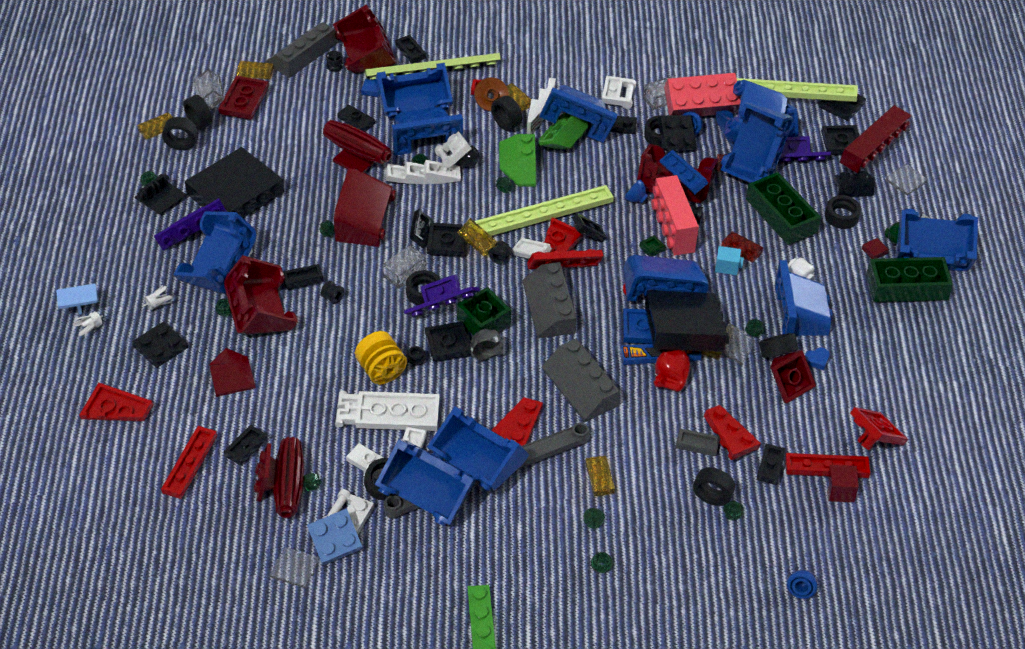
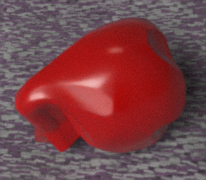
M667 351L659 355L655 364L657 375L654 381L655 387H664L676 392L684 388L691 366L689 357L684 351Z

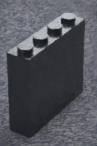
M243 147L185 180L187 195L200 206L205 207L219 198L227 212H237L242 218L284 193L283 179Z
M647 290L644 307L654 349L724 352L725 345L729 343V333L726 332V322H723V311H720V301H717L715 293Z

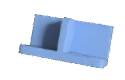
M96 284L56 290L58 308L63 309L77 306L79 315H82V305L99 302Z

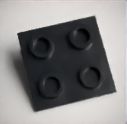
M160 174L156 180H152L151 183L149 182L145 187L140 188L135 199L161 215L187 196V194L170 184L167 174Z

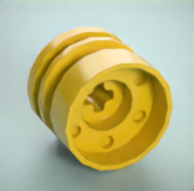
M385 331L373 332L359 342L354 352L356 360L365 369L366 374L374 384L381 385L395 380L402 374L407 365L406 356L402 353L391 335Z

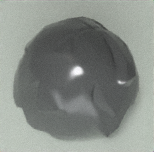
M489 329L478 331L471 339L470 352L472 357L477 360H487L492 356L501 355L504 349V342L501 339L500 333Z

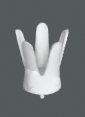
M162 285L153 294L145 296L146 304L143 307L148 305L153 310L157 306L173 303L166 302L172 299V296H167L166 294L159 296L166 290V286Z
M94 311L88 316L74 318L81 320L74 322L73 326L82 325L85 327L79 332V336H86L92 329L102 325L101 318L103 315L100 316Z

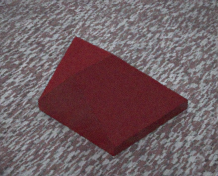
M225 348L209 364L216 397L256 389L247 356Z
M803 350L773 359L770 368L784 403L790 402L816 386Z

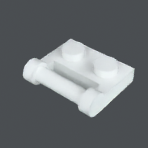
M606 76L602 101L605 104L619 105L625 109H630L633 104L632 95L633 90L636 88V81ZM622 87L627 88L625 97H620Z
M458 131L456 134H452L443 145H437L435 153L441 157L443 165L449 168L472 148ZM451 150L453 154L448 156L446 153Z
M341 489L337 495L338 499L327 516L339 512L345 502L350 504L347 510L358 535L372 513L374 503L352 495L345 489Z

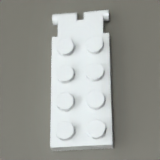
M340 391L337 405L339 409H337L335 426L343 427V424L356 425V428L406 430L407 427L426 431H437L440 395L359 391V394H347L346 391Z

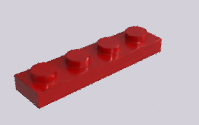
M594 249L545 253L538 251L532 253L527 266L528 270L537 269L542 264L557 262L561 263L562 268L598 266L604 255L602 250Z
M197 426L161 488L162 494L182 499L216 440L217 431Z
M786 453L785 455L787 475L828 476L830 465H846L857 467L858 478H869L870 476L868 456Z

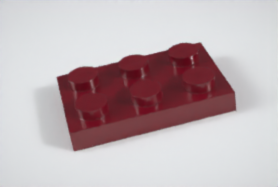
M236 75L218 108L219 114L252 120L269 88V81Z

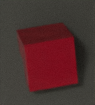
M830 465L828 471V501L854 503L859 488L857 467Z

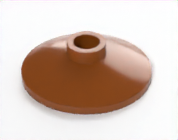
M489 77L477 84L474 96L477 104L482 109L491 111L492 103L503 96H509V92L504 82L500 79ZM492 93L494 98L490 99L488 94Z

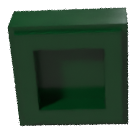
M655 235L641 241L639 247L651 257L665 251L666 248Z

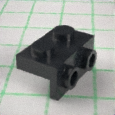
M859 171L857 174L840 172V175H834V183L838 185V195L849 197L874 195L875 178L867 171Z

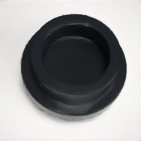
M413 346L406 353V358L409 363L418 365L425 361L426 353L421 347Z

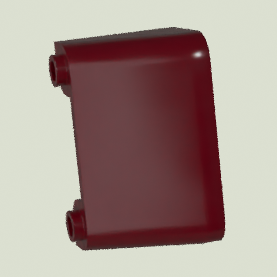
M367 4L333 24L335 37L343 42L348 57L344 64L349 72L359 73L364 72L366 69L389 67L397 64L385 30Z
M649 144L642 153L637 180L641 179L644 182L646 191L652 193L656 178L673 176L659 162L665 156L664 149L653 144ZM703 158L700 161L699 168H694L709 182L695 195L681 183L688 201L701 203L707 198L719 159Z
M348 168L334 213L335 241L379 247L381 240L385 238V229H382V223L387 205L396 199V190H393V186L358 169Z
M242 255L227 274L224 286L237 333L251 335L290 331L298 323L294 312L287 311L284 314L277 290L285 280L280 265Z

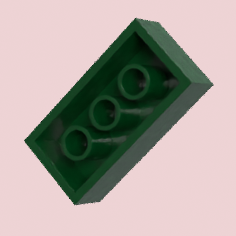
M779 172L748 184L746 200L788 245L818 233L821 216Z
M945 257L870 259L866 273L873 302L948 300L953 286Z

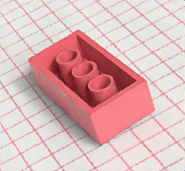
M726 73L667 79L664 90L669 115H683L686 112H696L700 116L716 115L717 111L722 110L737 113L740 106V96H736L733 93L734 84L737 82L736 74Z
M678 176L656 178L655 186H653L654 199L651 200V206L656 211L658 223L662 225V234L667 238L668 248L672 250L674 256L694 253L699 226Z

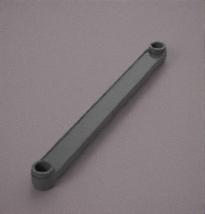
M576 423L570 428L523 445L522 447L529 454V457L518 469L578 445L586 444L590 432L588 426L584 423ZM476 481L474 486L479 485L480 482ZM398 495L388 496L383 505L384 513L390 519L398 518L402 514L420 508Z

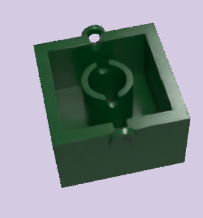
M486 287L474 293L473 298L465 299L457 304V320L459 322L463 321L464 327L473 336L483 329L500 332L511 325V309L489 287Z

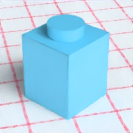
M719 246L715 272L737 275L738 268H742L744 257H740L741 249Z

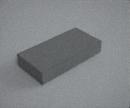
M680 428L676 448L716 457L720 437Z

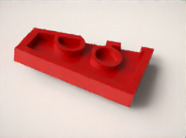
M552 217L543 243L550 244L552 248L550 252L571 251L581 240L583 234L579 233L575 227Z
M98 383L79 417L87 420L145 421L154 404L149 399Z
M523 397L491 431L504 439H512L521 446L526 445L543 408V402Z
M721 405L706 410L704 417L712 431L721 438L720 444L723 448H727L730 460L759 449L761 443Z

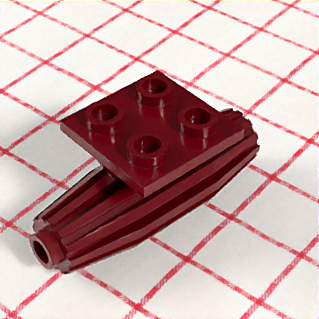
M334 120L327 121L324 125V136L343 149L332 159L334 163L346 169L354 168L365 173L375 162L384 164L391 159L392 153L390 148L376 137L352 125Z
M295 437L282 439L276 459L271 457V443H267L265 451L260 453L259 463H257L255 475L258 476V480H255L253 491L257 493L256 501H261L264 491L273 489L276 513L283 518H290L297 513L303 492L304 457L302 443Z

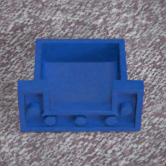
M562 85L557 89L552 87L539 117L556 123L561 111L592 123L593 125L587 137L604 143L618 114L607 110L605 103L601 99Z
M442 107L397 114L394 118V125H392L394 156L412 153L411 140L444 135L445 143L452 134H456L458 131L463 136L462 114L449 116Z
M779 260L774 287L776 299L782 301L784 313L781 328L782 334L794 333L795 336H829L832 309H829L830 298L829 295H826L824 284L789 272L787 260Z

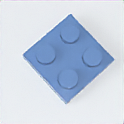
M347 508L307 525L322 565L363 549Z

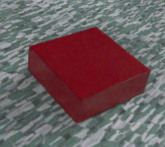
M878 238L862 245V250L871 259L880 258L888 254L889 251Z

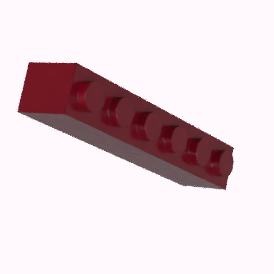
M893 105L844 149L839 163L856 173L862 168L866 169L870 161H874L879 153L882 154L887 145L891 146L895 138L898 139L903 131L906 132L911 124L909 120L912 115Z

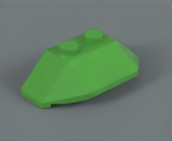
M564 112L558 117L556 123H553L538 139V142L541 146L557 150L570 149L574 146L577 139L583 136L584 131L588 128V122Z
M516 134L499 142L500 170L513 180L518 187H536L535 134Z

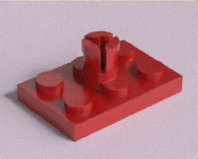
M854 407L850 412L855 418L853 421L859 427L866 429L857 441L862 443L861 445L868 450H871L877 441L888 442L893 445H904L909 440L881 412Z

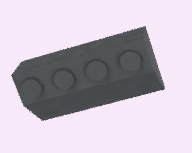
M322 22L265 61V64L290 78L336 45L335 29Z
M561 263L542 264L522 280L537 339L575 334L576 315Z
M577 339L560 345L542 366L543 371L584 422L619 406L620 390Z

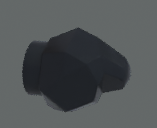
M474 145L470 146L472 149L456 162V166H460V169L475 167L481 154Z

